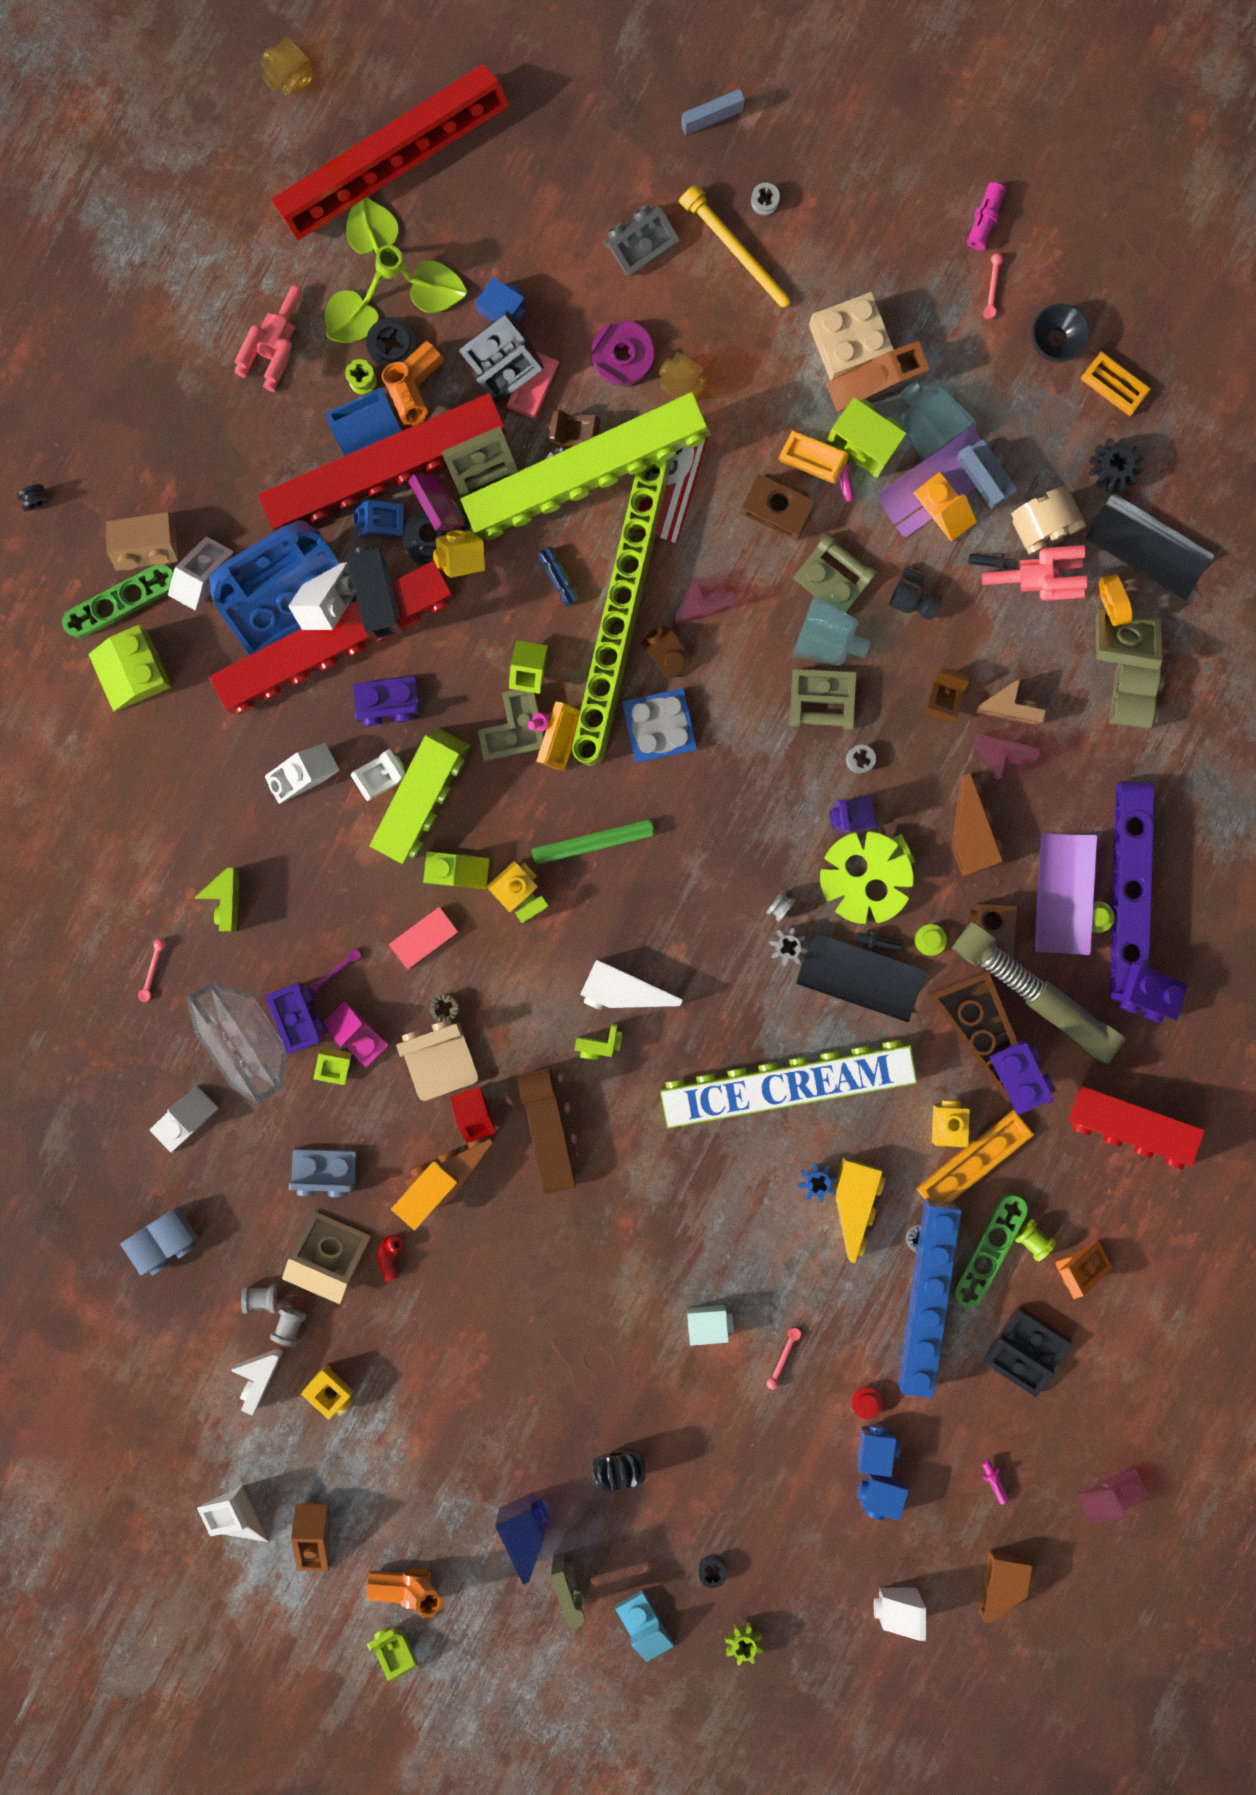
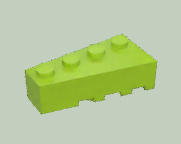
M440 728L425 735L369 846L401 864L405 863L410 857L415 859L423 845V842L419 840L424 831L429 832L437 817L434 813L439 803L443 804L451 790L449 785L454 776L457 777L465 763L464 758L471 745Z

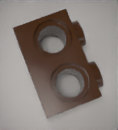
M974 904V910H969L968 924L972 922L996 939V946L1014 959L1017 906ZM989 912H994L999 919L997 927L993 930L988 929L984 924V918Z

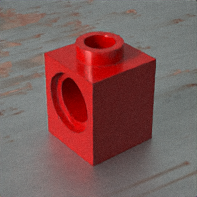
M480 1086L450 1097L457 1127L466 1144L496 1133L488 1102Z

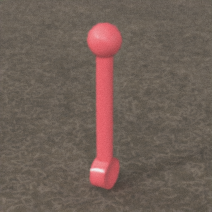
M995 253L991 257L993 270L988 305L983 311V316L988 320L993 319L996 315L994 301L999 265L1003 263V256L1000 253Z
M162 938L154 941L155 951L145 986L138 993V998L142 1002L149 1001L152 997L150 991L161 950L166 947V942Z
M796 1327L789 1329V1340L773 1376L767 1380V1387L771 1390L779 1386L778 1378L794 1342L801 1337V1332Z

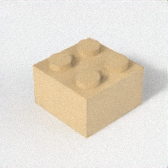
M872 292L813 313L811 316L809 327L830 381L893 350Z

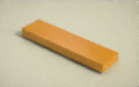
M1012 1109L970 1143L968 1147H965L916 1187V1190L924 1199L952 1202L1030 1139L1034 1133L1021 1117L1017 1115L1016 1111Z

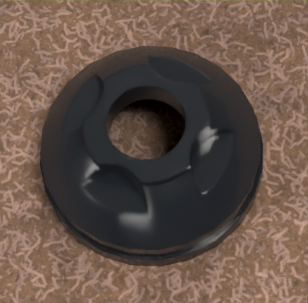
M1063 303L1050 305L1038 314L1032 325L1031 340L1034 349L1040 356L1051 362L1061 363L1072 360L1084 350L1088 343L1090 334L1089 324L1083 313L1074 306ZM1060 330L1063 332L1065 343L1058 347L1050 344L1048 341V333L1050 331Z
M424 509L416 511L407 519L403 527L402 536L403 546L407 554L414 561L422 565H426L434 560L433 552L436 549V540L427 543L420 539L421 528L426 525H432ZM438 531L437 537L446 536L450 531Z

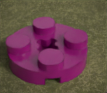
M631 321L610 323L596 334L592 344V363L599 376L606 382L616 386L631 387L649 373L654 361V347L648 332L642 326ZM626 346L629 348L628 354L631 357L628 360L623 359L620 361L617 359V353L614 351L616 348L622 350Z

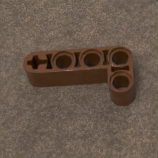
M551 1068L519 1074L517 1078L520 1095L527 1112L544 1193L550 1194L576 1188Z

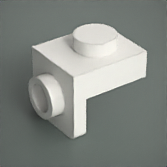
M390 749L383 752L379 758L360 767L351 774V777L367 801L398 785L405 776L402 761L399 757L393 755Z

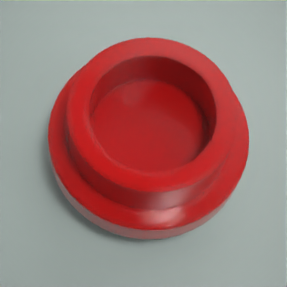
M865 1386L853 1393L851 1407L860 1418L871 1419L881 1412L883 1400L876 1389Z

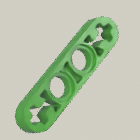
M154 565L68 610L63 616L62 625L64 630L76 638H84L162 598L169 593L173 570L165 565ZM159 572L169 575L165 579L167 585L164 587L159 584L149 587L153 591L152 594H149L148 588L142 583L144 579L149 584L157 581L158 577L156 574ZM131 586H139L142 591L140 600L134 603L128 602L126 599L127 589ZM110 600L114 605L113 613L108 617H101L98 613L99 604L102 601ZM89 608L93 617L98 621L95 624L91 619L82 623V630L71 627L75 623V616L81 619L90 616L87 612Z
M1014 1194L1002 1196L989 1217L953 1287V1296L961 1306L973 1308L979 1305L1028 1212L1025 1201ZM1014 1201H1017L1016 1207L1020 1210L1017 1215L1012 1213L1008 1218L1007 1222L1013 1224L1011 1229H1009L1003 1223L996 1220L998 1217L1005 1220L1008 1211L1004 1208L1007 1203L1012 1205ZM995 1228L1003 1229L1006 1234L1005 1241L1000 1245H992L989 1241V1234ZM980 1256H986L991 1261V1267L985 1273H978L974 1268L975 1260ZM971 1272L977 1279L984 1281L981 1285L975 1281L972 1290L976 1293L973 1298L968 1296L966 1300H963L964 1295L960 1291L962 1287L967 1289L970 1287L973 1280L967 1276Z

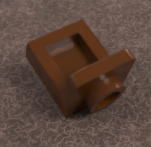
M554 409L552 420L548 427L549 440L560 447H574L599 435L601 419L596 415H572L562 410Z
M666 625L651 630L640 643L668 681L693 663L675 633Z
M940 668L932 683L924 714L954 724L958 717L963 694L969 684L970 677L956 670Z

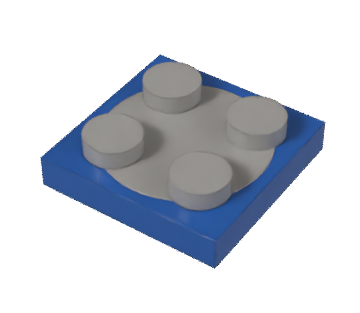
M683 688L622 701L635 764L697 750Z

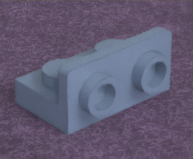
M980 440L972 447L968 445L958 452L956 459L991 510L1017 492L1016 486L984 440Z
M293 1149L292 1181L289 1183V1190H297V1195L315 1196L316 1191H328V1196L347 1197L348 1192H353L356 1189L357 1151Z

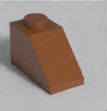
M308 1502L306 1504H296L291 1542L296 1568L299 1571H329L330 1516L328 1505Z
M989 1550L979 1607V1614L984 1623H992L1027 1598L1029 1587L1033 1588L1035 1583V1568H1032V1564L1026 1556Z

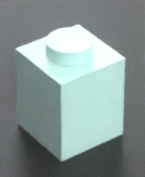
M725 1305L687 1308L690 1345L728 1343V1333H734L732 1313L726 1314Z

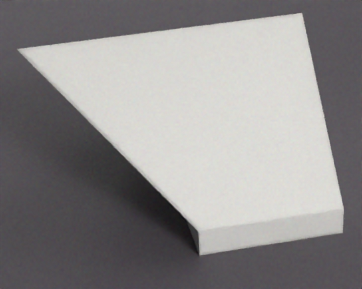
M243 1486L229 1491L197 1508L210 1536L224 1534L269 1542Z

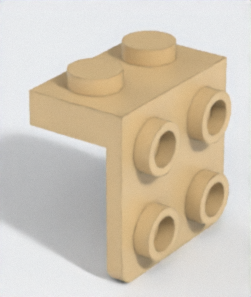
M450 1019L432 1025L433 1031L421 1035L420 1030L402 1036L404 1042L396 1045L400 1057H405L416 1092L422 1101L472 1085L478 1081V1073L460 1022L451 1025Z

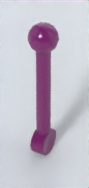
M352 949L344 961L318 982L310 983L308 986L312 994L316 995L321 986L352 961H359L361 959V952L357 949Z

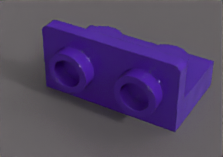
M415 676L353 684L356 713H354L355 720L363 722L364 727L382 725L383 719L395 718V723L414 721V715H421Z
M1022 1040L990 1055V1059L1017 1115L1046 1102L1048 1104L1054 1102L1051 1093L1057 1090L1049 1074L1042 1076L1037 1064L1043 1061L1034 1044L1028 1047L1026 1041Z

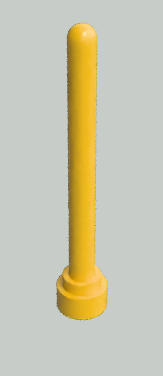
M698 184L690 187L679 199V203L687 212L691 210L693 214L698 213L779 306L783 308L788 307L790 304L789 296L706 204L708 200L704 197L706 193Z

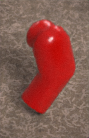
M393 1234L383 1239L375 1255L385 1282L399 1277L394 1260L403 1249L404 1243L402 1238Z

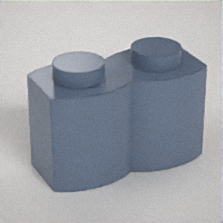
M177 1206L124 1240L120 1245L140 1275L148 1271L151 1275H154L168 1265L165 1261L167 1258L174 1254L177 1258H180L194 1249L192 1242L198 1236Z

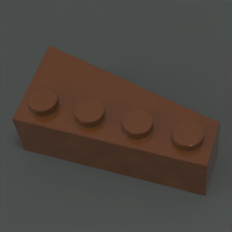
M981 971L928 992L933 1002L943 1013L1007 1102L1011 1101L990 1059V1055L1018 1042L989 971Z

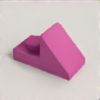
M346 1000L324 1021L325 1027L340 1046L344 1045L365 1067H368L390 1045Z

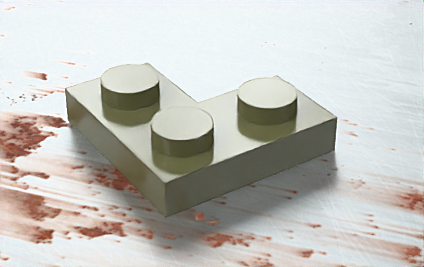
M520 690L502 692L508 723L478 730L484 761L540 750L544 739L543 732L528 728V722L532 720L534 714L538 713L534 693Z

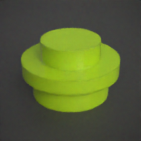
M1093 902L1092 932H1105L1114 922L1113 910L1104 902Z
M934 924L922 926L915 935L917 949L928 956L941 953L947 943L944 930Z

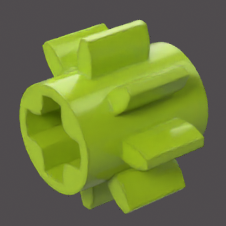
M750 1622L746 1624V1627H738L735 1623L733 1624L734 1632L732 1635L725 1634L724 1636L725 1642L730 1644L726 1648L727 1657L735 1655L737 1665L739 1666L742 1661H750V1663L754 1664L756 1653H763V1646L756 1643L762 1639L761 1631L753 1633ZM744 1640L749 1646L744 1648L742 1644H739V1641Z

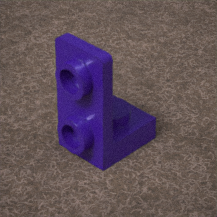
M871 796L847 801L845 799L838 800L832 804V810H829L832 829L837 828L838 834L876 827Z

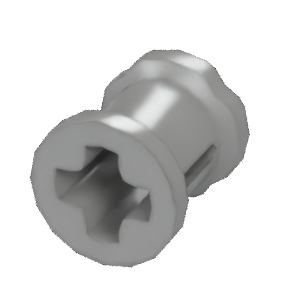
M271 1284L269 1288H251L250 1285L243 1286L241 1293L243 1314H248L250 1310H269L270 1313H276L278 1302L276 1284Z
M280 1307L278 1311L280 1319L276 1331L271 1333L270 1339L284 1346L296 1347L298 1344L296 1337L301 1322L306 1320L307 1315L294 1308Z

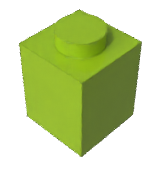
M516 641L510 668L509 689L540 694L546 668L548 645Z

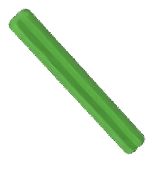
M644 820L532 849V856L535 864L547 863L651 837L655 831L652 821Z

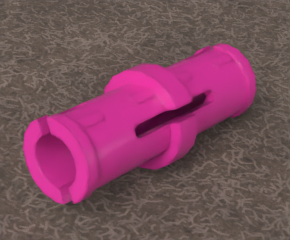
M995 182L988 183L981 206L976 209L974 214L975 222L966 242L969 247L976 250H985L993 225L998 223L1000 217L998 212L1007 192L1005 186Z

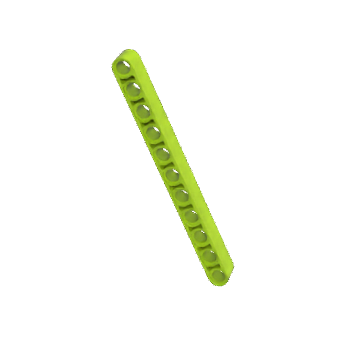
M673 457L665 461L657 459L646 464L647 468L635 474L572 746L575 758L587 766L599 764L606 753ZM649 470H660V475L656 480L648 481L645 479V475ZM642 500H653L650 510L646 512L638 510ZM636 530H645L646 536L642 541H631V536ZM628 561H639L638 569L635 572H624V566ZM624 590L631 591L632 597L628 603H617V597L620 592ZM616 621H623L625 624L624 630L618 635L611 634V625ZM607 652H617V660L613 665L606 666L603 664V657ZM601 682L610 683V691L605 696H597L596 694L597 685ZM595 712H601L603 715L602 723L598 727H590V716ZM587 743H595V754L590 758H584L582 756L583 746Z

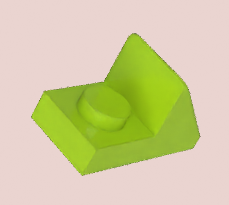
M426 852L423 883L487 890L490 858Z
M226 868L195 897V899L220 900V906H215L214 922L216 925H219V931H237L239 869Z

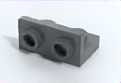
M648 204L640 207L632 214L634 217L625 225L623 222L616 224L607 231L608 237L602 240L604 246L611 250L625 275H631L679 241L661 207L649 206Z

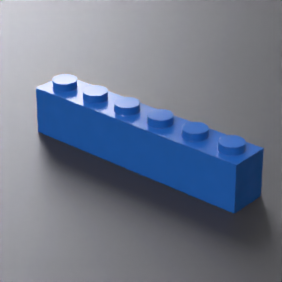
M924 1199L897 1381L902 1394L934 1398L961 1217V1209L954 1202Z

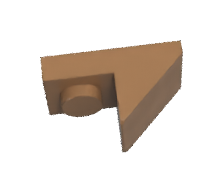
M1018 679L978 705L976 712L1037 726L1043 723L1046 710L1038 709L1037 703L1026 700H1019V704H1015L1020 681Z

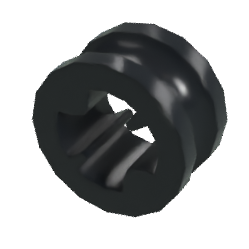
M42 484L26 487L17 494L18 500L23 501L22 508L24 511L39 509L50 501L49 496L43 494L45 488Z
M714 1555L706 1556L699 1563L698 1574L703 1585L708 1588H717L725 1582L727 1577L726 1565L720 1557ZM711 1565L714 1568V1565H717L719 1567V1576L717 1578H714L713 1575H711V1578L706 1577L707 1566Z

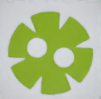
M867 832L865 848L863 850L857 834L852 833L838 840L829 849L824 858L839 868V870L822 869L820 871V883L826 901L845 896L835 910L837 914L851 922L866 924L869 906L876 923L889 920L902 910L909 898L895 889L894 886L912 887L913 871L906 854L890 861L888 860L898 846L895 841L876 832ZM852 855H860L867 861V871L860 877L851 876L846 870V861ZM878 879L886 884L888 891L883 900L872 901L867 897L865 888L871 880Z

